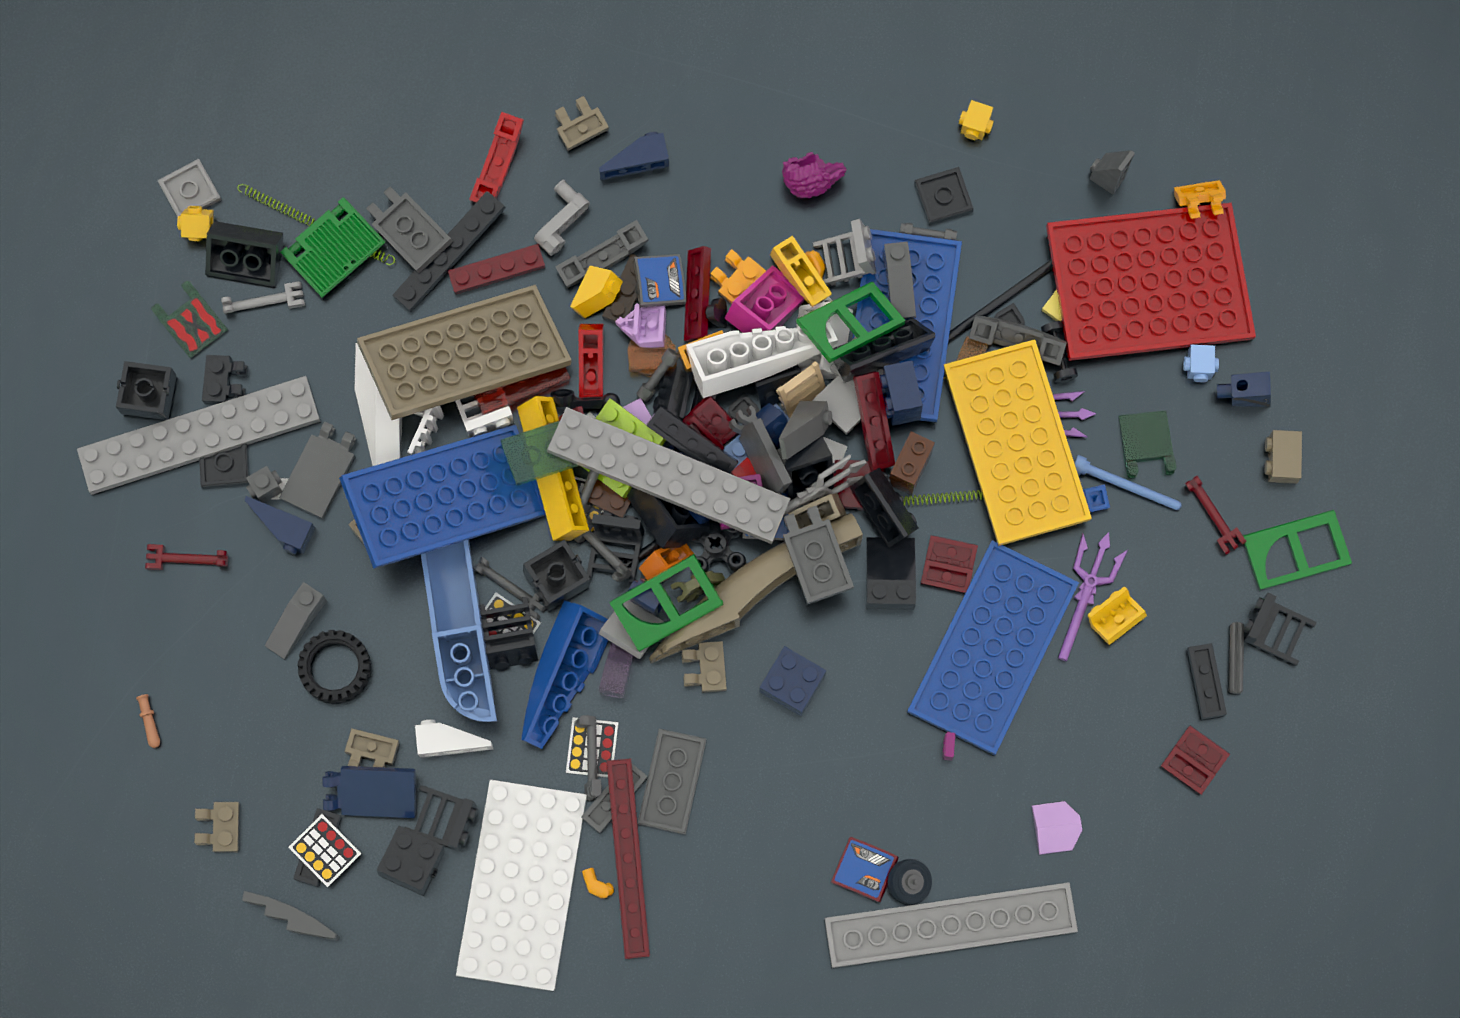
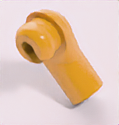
M807 251L805 255L823 279L826 265L817 251Z
M594 868L582 871L587 890L590 894L599 898H607L613 894V885L609 882L605 884L597 880Z

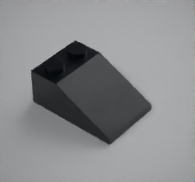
M867 537L866 609L914 610L916 605L915 538H904L889 548L882 537Z

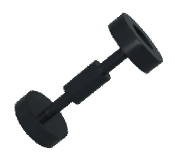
M1063 322L1047 323L1041 327V331L1058 338L1057 334L1064 331ZM1065 353L1060 364L1062 370L1053 374L1054 380L1057 383L1070 381L1078 377L1076 368L1066 369L1064 362L1066 359Z

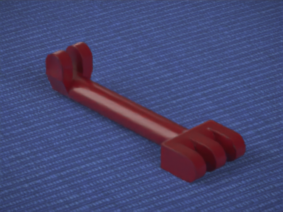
M1198 476L1185 483L1191 492L1194 491L1222 534V537L1217 542L1226 555L1230 553L1228 546L1225 545L1226 543L1230 542L1234 550L1238 548L1234 538L1238 537L1242 544L1247 542L1238 528L1232 531L1229 529L1203 489V483Z
M147 544V550L156 551V554H146V559L155 560V563H145V569L163 570V562L211 564L226 567L229 557L228 552L224 550H217V555L164 553V545Z

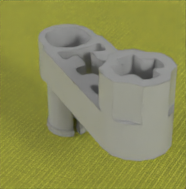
M565 180L560 181L555 186L554 191L568 204L541 228L534 237V240L550 256L559 252L565 244V240L559 235L579 218L590 205V202L581 193H577Z

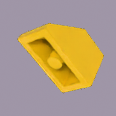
M589 266L570 307L582 318H587L614 302L623 281L611 270Z

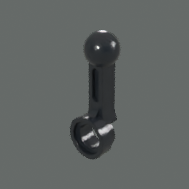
M559 389L551 392L555 407L570 406V409L582 406L583 409H602L609 398L620 405V398L615 393H607L601 397L577 398L574 391L569 389Z

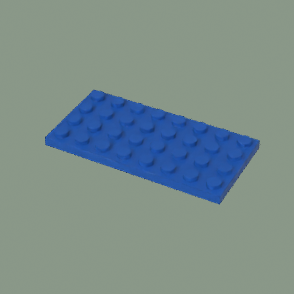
M870 229L872 236L871 245L875 253L876 274L872 275L869 273L863 275L860 287L872 281L888 300L889 293L883 257L884 244L908 241L916 318L914 319L933 331L935 339L928 351L897 363L913 361L923 404L921 420L937 423L962 241ZM871 297L858 302L856 319L867 332L890 322Z
M516 425L344 474L339 478L373 569L546 516L536 476Z
M992 540L907 712L946 732L955 733L956 737L996 755L1079 582L1003 545L998 546V543Z

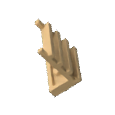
M815 361L783 386L777 388L776 392L780 396L781 406L789 418L792 416L799 401H812L826 387L819 364Z

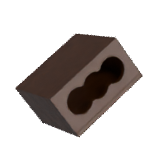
M912 431L910 432L890 473L889 478L892 487L912 496L932 455L935 442Z

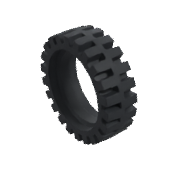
M342 630L323 631L318 633V636L311 637L310 641L306 642L303 646V651H300V658L297 663L298 675L305 689L316 699L336 704V702L343 703L348 699L352 700L355 698L354 696L360 694L363 691V687H366L368 678L371 675V661L365 646L355 636ZM329 644L348 646L358 659V671L355 678L349 685L341 689L329 690L323 688L315 682L311 674V663L314 655L322 647Z

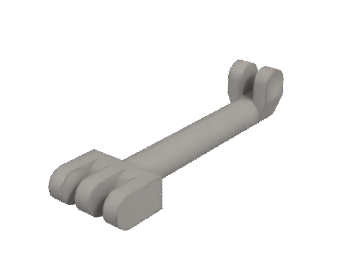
M301 282L284 284L286 292L232 302L231 297L221 298L223 313L226 314L286 301L289 309L302 307L305 305L304 299H295L303 297V291H293L302 288Z

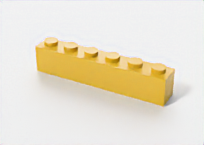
M535 396L518 406L517 410L553 541H562L564 539L565 541H571L589 531L571 462L547 452L559 424L553 397Z

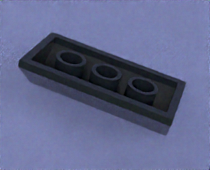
M912 317L907 319L903 326L833 362L843 382L846 383L854 380L853 376L877 371L886 365L895 364L928 351L935 339V333Z

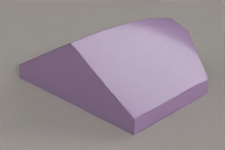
M1065 801L1033 805L1032 812L1039 855L1073 850L1082 832L1080 815Z

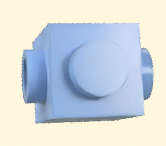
M1190 346L1188 357H1184L1183 369L1187 371V379H1194L1195 382H1207L1208 379H1212L1215 372H1218L1219 359L1215 358V346Z

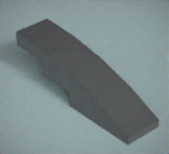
M244 891L243 902L266 907L264 913L266 917L288 921L286 930L289 932L338 941L339 935L295 907L270 897Z

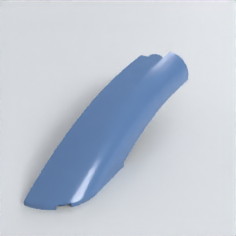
M465 540L421 554L440 685L450 705L460 714L472 720L495 722L497 718L480 614L479 596L470 542Z

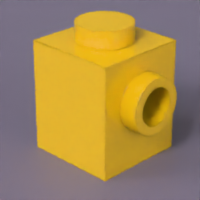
M971 100L967 112L962 111L958 123L962 125L961 133L971 140H983L985 133L990 134L994 121L990 120L993 107Z
M188 206V209H185L177 219V228L181 230V237H188L190 241H201L203 238H207V232L214 222V211L202 209L201 206Z

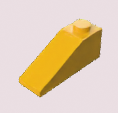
M793 236L773 247L770 256L782 274L811 307L832 295Z

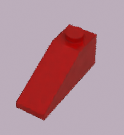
M580 324L578 330L579 397L603 396L604 324Z

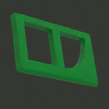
M872 281L796 319L797 325L829 363L903 326L906 321ZM868 297L872 298L890 320V322L870 332L865 330L848 309V307ZM837 314L856 336V339L834 350L827 339L826 323L830 317Z
M1334 510L1243 535L1247 541L1244 543L1259 591L1352 564ZM1328 525L1339 560L1309 568L1297 533ZM1286 536L1298 571L1268 580L1265 567L1268 551L1277 540Z
M695 554L609 602L639 652L724 605L723 600H721ZM689 566L708 599L679 614L661 582ZM651 588L670 620L662 623L643 621L630 613L623 603Z

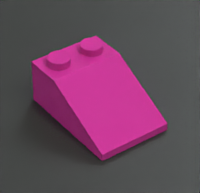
M772 265L733 301L725 319L742 333L752 332V329L762 328V331L776 330V327L784 325L805 299L782 272Z

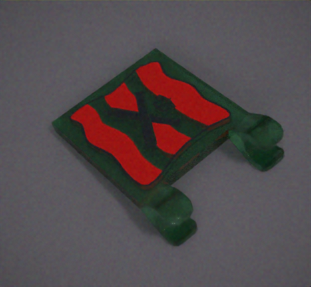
M187 280L181 286L191 298L169 316L158 303L151 310L191 359L228 331V329L191 282Z

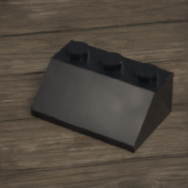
M214 221L207 232L205 275L275 287L282 258L280 252L283 250V233Z
M879 467L862 477L849 488L890 548L919 529L914 515L908 512L904 506L901 495L895 492L891 486L890 478Z
M632 487L627 494L633 508L638 512L662 549L680 548L711 528L708 521L699 524L687 509Z

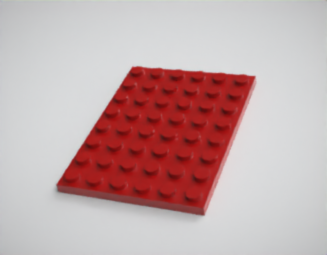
M1232 202L1222 203L1223 214L1217 215L1213 214L1211 205L1198 206L1200 217L1192 219L1189 216L1188 207L1047 223L1046 229L1064 327L1065 342H1067L1068 360L1190 347L1191 345H1210L1254 340L1256 334Z

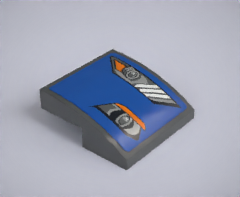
M680 254L634 257L633 266L637 280L635 288L640 307L686 304L685 281Z

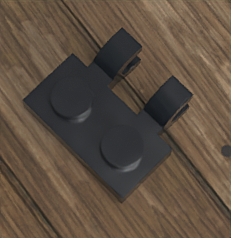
M206 355L202 393L203 403L219 404L228 401V397L237 398L244 396L246 389L242 388V384L229 385L230 374L247 376L248 366L245 365V362H232L230 356Z

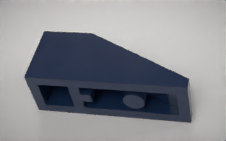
M649 132L643 137L638 138L599 167L600 179L669 167L664 134Z
M246 496L245 502L280 544L283 545L282 549L295 555L297 552L304 554L315 530L313 523Z

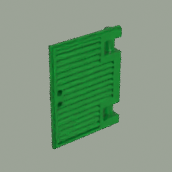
M344 197L338 201L339 205L331 212L330 210L325 212L295 238L296 242L289 248L285 247L280 252L322 298L386 243ZM346 211L348 214L339 221L337 218ZM301 249H304L305 252H303L298 258H296L295 255Z

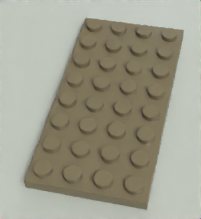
M536 285L357 338L359 349L391 420L571 365L572 361Z

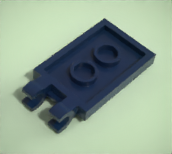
M342 766L341 772L327 771L325 776L322 777L323 787L337 786V795L326 794V799L323 800V810L341 808L342 815L396 818H415L416 769Z

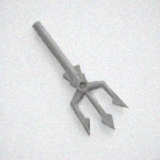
M851 455L846 456L819 474L817 482L813 483L811 487L806 488V491L797 493V497L789 502L784 516L801 505L805 506L810 501H815L816 498L838 493L853 485L863 476L848 478L845 483L832 490L828 488L849 474L856 473L867 462L862 460L853 463L848 469L824 482L825 477L845 466L851 458Z

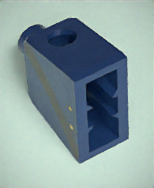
M1270 372L1231 375L1230 384H1217V398H1232V406L1270 407Z

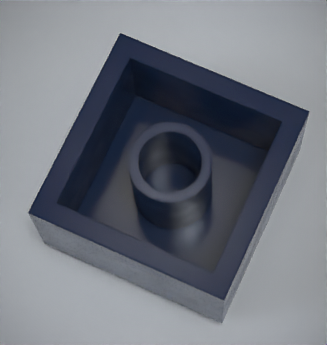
M913 361L884 366L883 374L880 375L883 396H886L885 409L887 419L891 418L892 426L921 420L923 404Z
M784 646L759 687V692L797 715L802 716L826 676L827 670Z

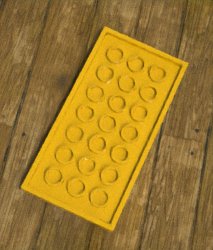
M1031 340L944 364V372L998 546L1090 521L1092 517L1036 341Z

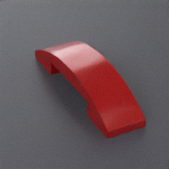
M501 112L493 133L495 135L480 177L477 178L470 201L477 202L486 191L497 199L519 141L524 122L523 119Z

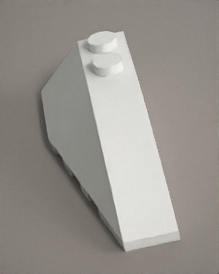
M827 322L826 335L830 345L833 346L838 343V339L830 323ZM785 326L776 327V330L762 331V328L752 329V332L739 333V330L730 331L686 345L694 379L703 398L767 378L820 353L799 326L798 328L789 329Z
M356 343L355 393L372 465L375 466L401 458L402 418L391 420Z

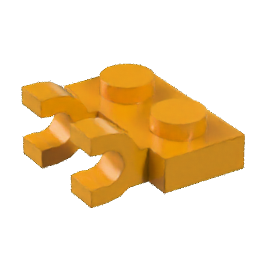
M1220 180L1174 187V197L1179 206L1188 207V213L1192 219L1200 217L1198 205L1203 202L1211 203L1214 215L1223 214L1221 201L1226 199V190Z
M731 249L725 256V262L736 269L732 276L727 278L724 272L717 266L710 273V279L721 286L718 294L730 304L766 272L764 268L749 256L743 261Z

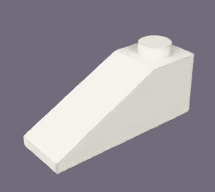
M435 720L421 721V725H415L417 751L420 758L493 750L491 741L442 723H436Z

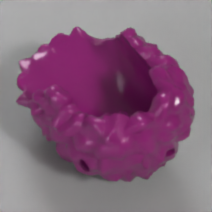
M810 152L803 158L793 157L783 162L782 173L783 181L793 195L800 198H811L812 196L824 194L827 189L831 188V185L845 175L844 173H846L847 169L843 163L836 162L831 164L829 162L825 164L818 154L814 155L813 152Z

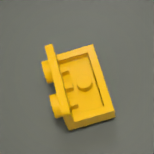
M1126 587L1113 592L1101 605L1095 606L1088 614L1091 627L1109 645L1147 617L1146 611L1130 597L1129 590Z

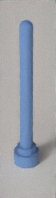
M1077 455L1074 464L1079 476L1080 474L1086 475L1087 473L1174 510H1179L1182 506L1178 500L1090 465L1086 457Z

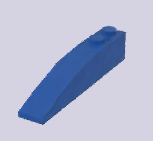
M568 601L563 602L536 670L526 709L521 740L540 749L548 741L559 724L558 719L563 712L568 711L572 705L570 701L576 692H581L585 686L583 682L589 673L593 674L599 664L608 639L601 636L599 632L608 620L607 618L582 605Z

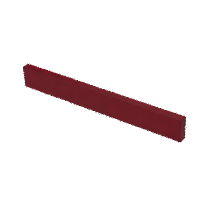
M631 758L608 760L606 765L625 959L650 957Z

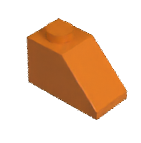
M687 544L680 548H660L644 561L639 570L648 580L694 553Z

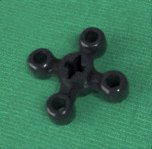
M730 528L723 529L720 534H708L706 531L691 540L695 543L699 542L704 546L703 554L696 558L703 566L702 568L705 572H709L710 564L713 561L724 560L732 572H736L747 564L746 558L742 553L733 552L729 548L731 539L739 537L742 534L741 531Z

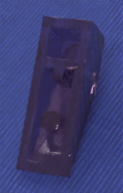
M611 643L599 691L600 694L624 699L634 656L614 643Z

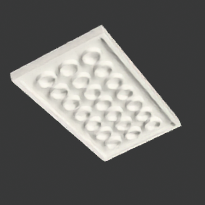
M495 780L489 781L456 976L555 991L583 823L581 816L584 814L586 805V794Z

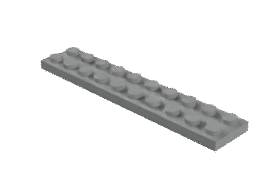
M306 376L77 448L89 493L92 495L199 461L202 457L207 458L241 447L242 444L249 445L321 421Z
M566 407L547 449V452L770 544L774 540L790 501L788 497Z
M1070 882L825 918L832 968L1078 932Z

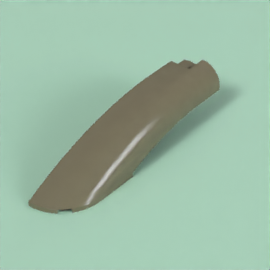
M852 513L830 521L841 553L861 545L863 533ZM785 542L759 555L716 586L715 590L721 600H723L724 605L665 637L649 657L650 663L739 627L740 619L776 587L796 575ZM707 596L700 600L696 605L707 600Z

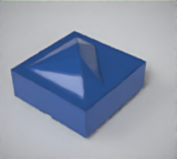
M1105 484L1083 489L1090 512L1110 508Z

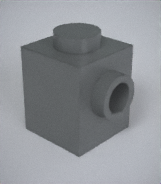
M268 466L246 477L250 484L246 488L253 499L257 497L260 502L265 503L282 493L279 486L282 480L276 470L271 472Z

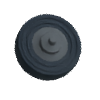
M905 859L896 863L888 876L890 893L896 900L905 904H916L923 901L928 896L932 887V877L927 866L914 859Z

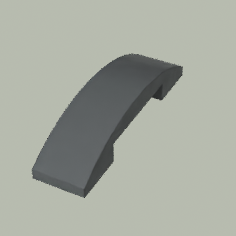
M635 220L618 230L617 235L578 257L575 255L555 267L565 285L570 287L583 281L589 266L608 269L638 250L649 239L639 222Z
M975 315L969 339L989 345L996 343L1006 347L1035 340L1041 360L1056 365L1061 364L1067 342L1053 335L1025 325Z

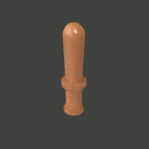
M148 694L140 695L136 699L139 702L141 710L139 716L143 718L147 741L150 747L157 748L160 745V738L152 716L154 710L150 709Z

